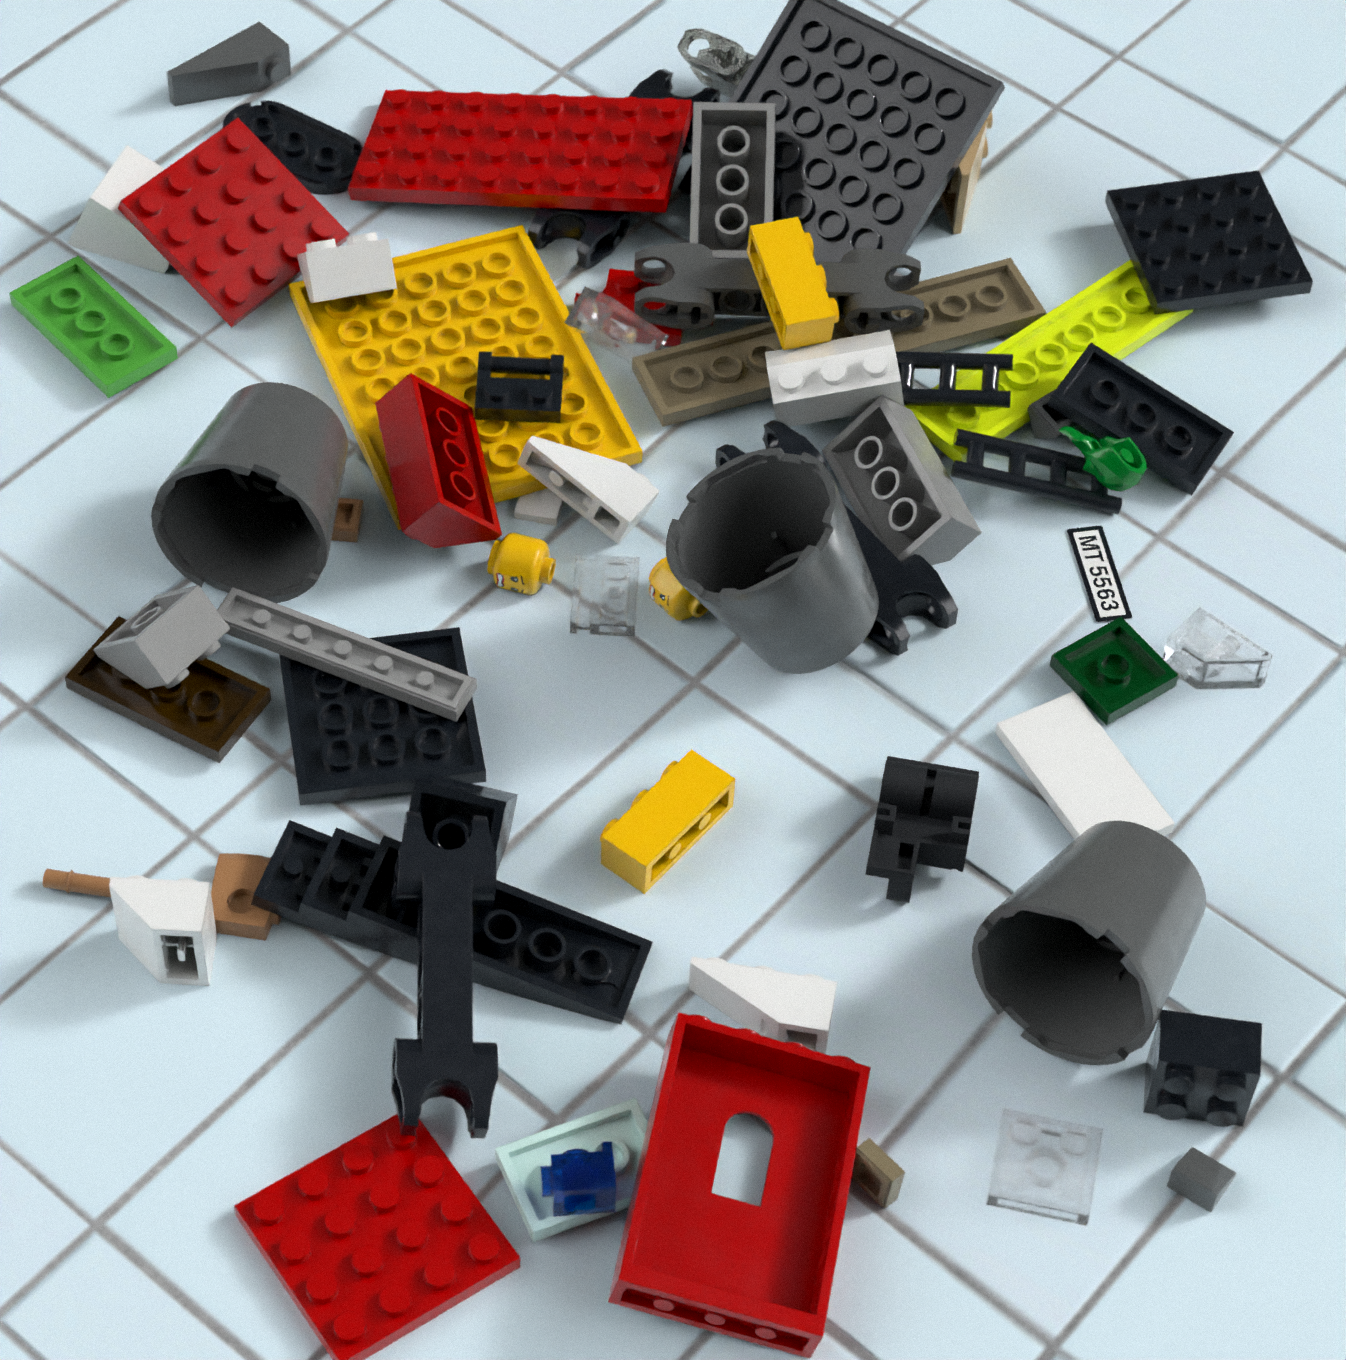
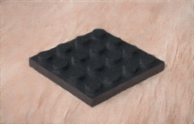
M1259 170L1107 190L1105 204L1155 315L1310 293L1313 280Z
M459 627L370 638L468 676ZM279 654L300 806L413 791L414 781L427 773L471 784L486 782V768L472 697L456 722Z

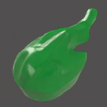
M1064 426L1059 429V432L1069 438L1084 455L1086 462L1083 470L1094 475L1101 484L1110 490L1120 492L1139 484L1147 469L1143 454L1130 437L1115 439L1106 436L1100 440L1099 444L1094 438L1083 435L1072 427Z

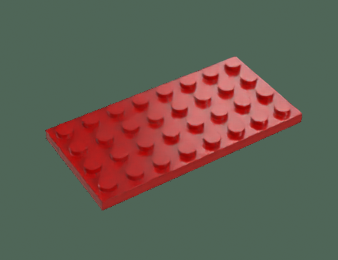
M385 90L348 186L350 200L666 213L693 115L692 100H679L675 98L649 99L633 96L618 98L598 97L596 95L560 96L558 94H494L479 91L463 93L445 92L442 90Z

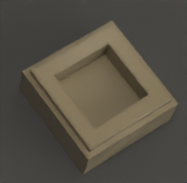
M868 1138L856 1148L851 1178L885 1209L898 1199L905 1171L875 1142Z

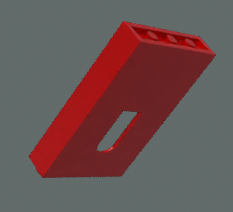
M678 1012L667 1036L608 1302L810 1359L824 1335L871 1067L856 1063L846 1056H831L810 1050L797 1042L778 1041L761 1036L751 1029H736L712 1022L709 1018L702 1015H687ZM738 1114H752L761 1118L767 1123L773 1136L760 1206L711 1193L725 1125L730 1118Z

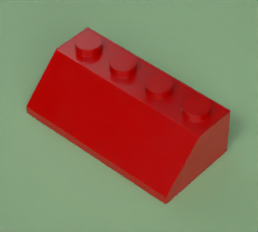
M408 374L375 403L379 419V429L382 433L386 452L385 459L389 467L393 486L392 492L395 496L399 525L402 532L409 538L417 539L433 548L497 540L502 536L473 408L414 374Z

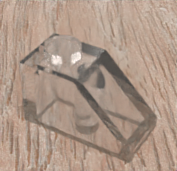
M584 287L564 322L592 342L631 364L633 362L632 357L661 350L669 337L614 298L588 287Z
M1201 607L1167 638L1163 654V660L1179 675L1178 679L1185 681L1195 689L1260 688L1266 681L1273 657L1271 653Z

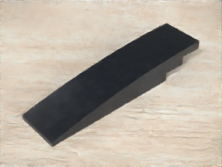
M289 820L253 894L251 905L346 941L417 965L418 903L394 901V867L401 842L383 835L380 844H377L337 827L333 835L329 836ZM498 880L493 907L472 906L473 983L575 1013L622 1024L651 949L652 941Z

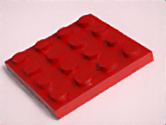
M236 118L120 201L118 210L231 328L302 275L297 254L307 252L306 244L335 239L336 247H339L346 242V237L349 236L347 230L239 118Z
M396 1114L234 1205L235 1216L333 1360H365L520 1268V1256L420 1119L415 1136L401 1135L398 1115Z

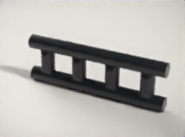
M895 351L904 405L1010 408L1011 391H998L999 371H1013V354ZM915 369H940L939 389L913 388ZM957 370H982L981 390H956Z
M958 428L955 432L953 445L967 448L966 462L954 461L951 477L1117 515L1121 510L1122 498L1108 495V488L1101 484L1094 475L1083 470L1086 462L1085 457ZM984 452L1008 457V472L984 467ZM1026 462L1050 467L1049 481L1025 476ZM1067 471L1091 476V491L1066 485Z

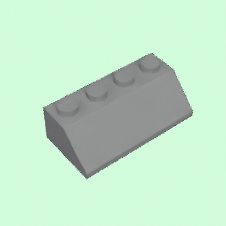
M881 395L822 449L858 518L900 561L914 554L922 556L931 566L950 561L982 533L913 411L892 399Z

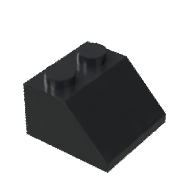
M427 773L414 781L409 812L421 813L426 838L436 847L446 850L461 848L467 843L473 815L487 816L492 843L497 855L498 871L509 840L518 794Z

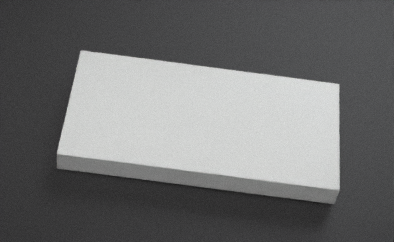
M1075 691L997 723L996 735L1074 840L1091 826L1105 821L1137 823L1155 830L1163 836L1173 832L1175 822Z

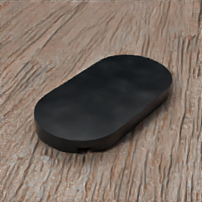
M261 101V105L251 106V102L241 104L231 110L224 118L223 128L236 118H239L310 193L331 195L348 190L350 180L363 149L361 143L353 136L275 101Z

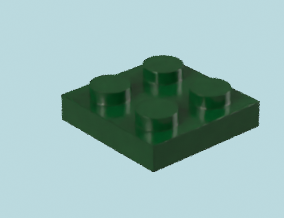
M1122 617L1055 652L1051 656L1049 665L1106 725L1176 687L1179 677Z

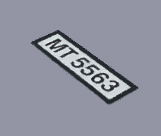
M1091 526L1067 529L1096 622L1114 621L1119 617L1131 619L1132 614L1103 527Z

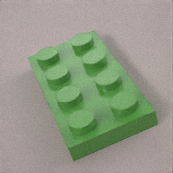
M79 256L70 259L9 293L11 305L108 398L178 359L176 346Z

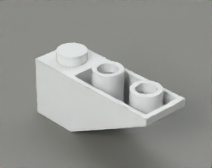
M691 957L688 989L743 1027L754 1030L761 1036L782 1042H797L810 1050L826 1053L837 981L825 980L813 974L796 975L779 972L767 966L750 967L733 964L714 957L706 959Z

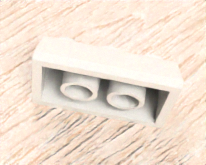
M890 330L836 339L789 350L781 349L765 352L776 421H780L788 427L859 415L881 395L904 406L901 378Z

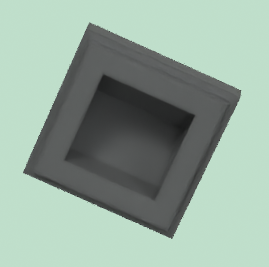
M1055 390L1028 406L1034 438L1056 439L1062 435L1059 432L1061 427L1068 426L1074 428L1078 425L1047 405Z

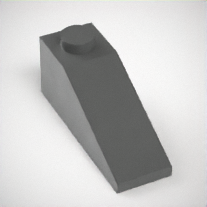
M259 21L167 72L170 102L174 106L261 92L291 75L289 44Z

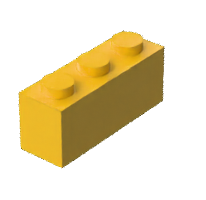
M798 217L751 225L747 254L782 349L789 350L831 341L834 323L839 322V309L835 298H829L827 294V281L823 266L816 265L814 260V244L811 234L809 232L804 233Z
M691 749L679 762H671L663 771L660 780L649 791L647 789L642 790L632 802L630 809L619 820L617 818L612 819L605 826L600 836L601 864L645 894L733 807L735 778Z

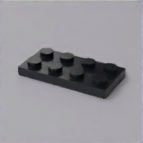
M1093 343L1088 345L1047 403V405L1101 439L1106 436L1115 439L1130 437L1143 454L1148 469L1191 496L1234 434L1229 428Z

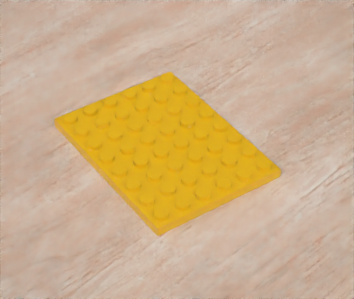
M523 225L393 257L392 262L397 289L310 303L304 280L289 284L290 297L398 530H401L395 496L392 492L393 486L389 467L385 459L386 452L382 433L379 429V419L375 403L408 374L412 373L471 406L475 417L474 407L479 351L492 352V356L551 359V354L564 355L560 423L475 420L495 503L547 489L545 485L517 464L527 441L532 435L616 460L628 466L642 463L643 451ZM491 373V377L550 380V376Z

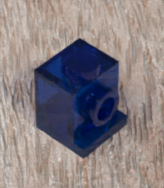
M612 1141L602 1142L601 1151L588 1152L584 1149H571L562 1154H551L550 1165L540 1166L542 1198L552 1197L553 1217L615 1212L617 1187Z

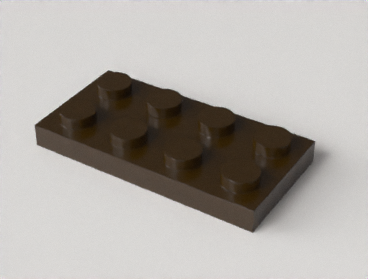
M118 616L65 676L67 689L220 763L271 701L270 688L205 658L200 661L196 659L187 667L189 671L188 676L174 687L167 689L164 685L145 689L99 658L93 650L127 621Z

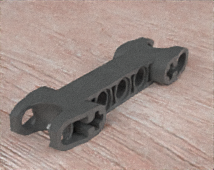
M672 243L651 246L635 252L634 276L644 282L659 285L646 287L635 293L634 316L642 321L675 329H701L709 326L713 322L715 315L770 317L750 260L714 259L712 251L708 247L697 243ZM853 249L842 257L841 263L816 262V265H822L824 268L827 294L829 298H835L839 309V319H844L845 326L849 331L856 334H869L890 330L891 333L908 331L922 325L924 302L915 296L896 292L909 290L919 285L921 272L919 260L909 255L881 249ZM649 260H658L665 267L647 268L643 264ZM897 268H906L911 271L905 276L889 275ZM647 302L666 303L662 308L656 310L643 306ZM905 309L914 311L908 317H897L892 313L895 310Z

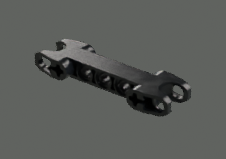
M659 69L640 82L629 95L649 99L675 98L679 100H692L693 109L694 102H720V91L711 87L704 88L694 96L681 97L673 95L671 93L673 88L671 82L673 72L666 69ZM693 115L684 148L692 150ZM538 208L528 229V236L536 249L545 248L556 239L570 238L579 241V246L576 250L578 254L576 265L589 269L612 254L622 242L628 231L631 216L628 211Z
M772 420L763 425L765 432L762 440L766 449L782 448L784 453L802 455L803 452H806L817 458L827 468L821 453L806 437L795 432L780 421ZM725 444L716 449L715 464L718 468L726 462L746 453L734 445ZM844 504L878 593V613L867 638L887 652L899 656L908 651L907 643L910 638L906 624L901 619L902 617L909 615L921 616L938 628L944 629L956 624L958 608L938 572L918 554L900 561Z
M407 811L405 815L402 842L394 867V901L418 903L417 1039L395 1038L393 1044L391 1092L396 1105L401 1135L415 1136L416 1128L419 1125L421 1105L430 1098L440 1096L455 1100L464 1109L470 1138L485 1139L488 1131L491 1103L498 1080V1047L495 1042L473 1041L472 906L493 907L496 895L497 855L492 843L487 816L473 815L467 843L461 848L446 850L436 847L426 838L423 818L420 812Z

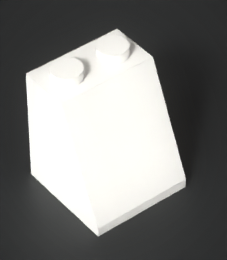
M127 145L89 198L68 244L81 250L164 274L170 263L118 210V206L122 199L165 169Z

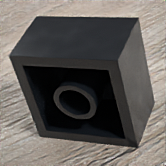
M1161 1010L1146 1060L1143 1113L1156 1114L1168 1120L1185 1118L1207 1121L1219 1127L1243 1126L1261 1075L1262 1023Z

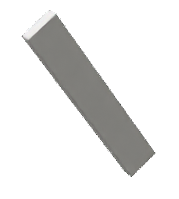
M232 587L217 609L230 627V630L225 634L456 722L477 689V679L234 587Z

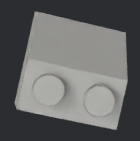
M196 585L156 595L93 650L99 658L145 689L164 685L169 689L188 676L189 671L187 667L196 659L200 661L207 658L221 646L218 640L230 630V627L200 586Z

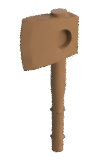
M241 853L219 854L211 890L217 933L266 941L272 925L280 924L282 916L251 905L253 894L271 858ZM46 869L44 872V888L64 890L67 893L77 892L111 898L110 878L74 873L73 870L67 872Z

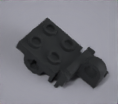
M887 756L865 875L889 879L886 899L910 902L916 864L949 870L957 869L963 872L978 787L979 771Z

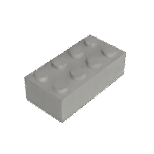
M694 102L690 243L705 245L712 251L714 259L749 260L747 245L750 226L773 221L775 103Z

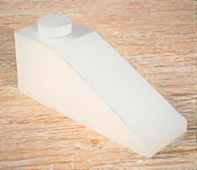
M533 435L527 441L517 464L617 544L648 513L660 492L651 484L646 476L637 473L625 463Z

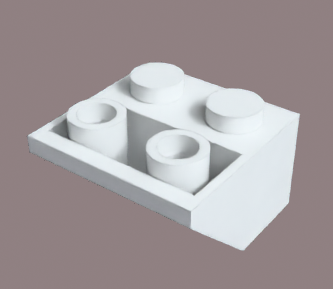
M376 232L346 237L348 245L336 247L335 239L306 244L307 252L297 254L310 303L397 289L389 239L377 240Z
M130 876L128 878L110 877L109 887L118 936L127 949L160 983L210 986L217 941L210 882H198L189 878L161 880L148 879L143 876Z

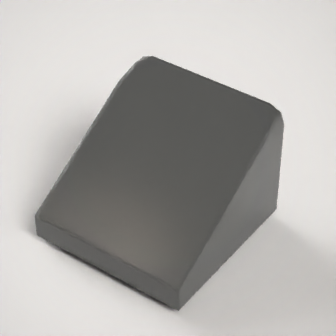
M1192 1147L1171 1171L1167 1187L1211 1213L1236 1176V1172Z

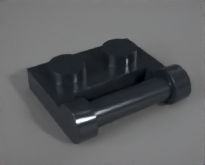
M479 351L474 407L475 420L560 423L564 355L551 354V359L492 356V352ZM491 373L550 376V380L491 377Z

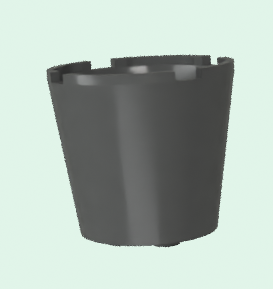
M257 383L244 387L232 395L165 479L157 492L151 512L152 528L157 543L169 562L183 576L201 588L204 582L227 593L234 587L274 603L294 599L313 587L328 560L348 454L346 431L338 416L326 403L315 395L301 388L283 383Z
M782 448L761 449L736 457L719 466L704 477L687 494L688 505L682 512L679 520L672 519L667 533L666 556L669 567L679 583L772 668L785 673H812L828 668L843 660L864 641L877 617L879 606L878 593L837 485L822 462L806 452H803L802 455L784 453Z
M1105 821L1091 826L994 909L978 928L972 945V963L976 979L984 996L998 1015L1005 1011L1016 1023L1025 1029L1020 1035L1021 1037L1051 1055L1085 1065H1109L1124 1061L1129 1054L1142 1048L1150 1038L1204 915L1206 893L1199 872L1188 856L1176 844L1146 826L1127 821Z

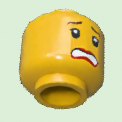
M509 533L502 541L496 540L489 555L487 571L488 574L493 575L496 586L525 595H534L543 583L548 585L551 583L555 572L556 559L549 557V546L545 541L517 533Z
M667 557L661 559L653 567L649 575V594L651 599L668 615L677 621H681L692 616L695 618L701 617L708 611L705 606L679 583L669 567Z

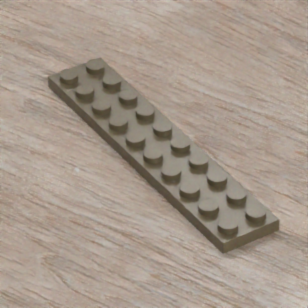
M1007 258L920 281L919 285L909 290L896 291L915 296L923 301L924 316L921 326L908 331L891 333L895 351L942 352L1020 331L1046 315V311L1013 260ZM905 309L895 310L892 313L897 317H908L914 311ZM839 319L838 323H834L832 340L864 335L849 331L845 326L844 319ZM768 321L632 357V371L662 427L772 398L765 352L781 350L782 347L773 322Z

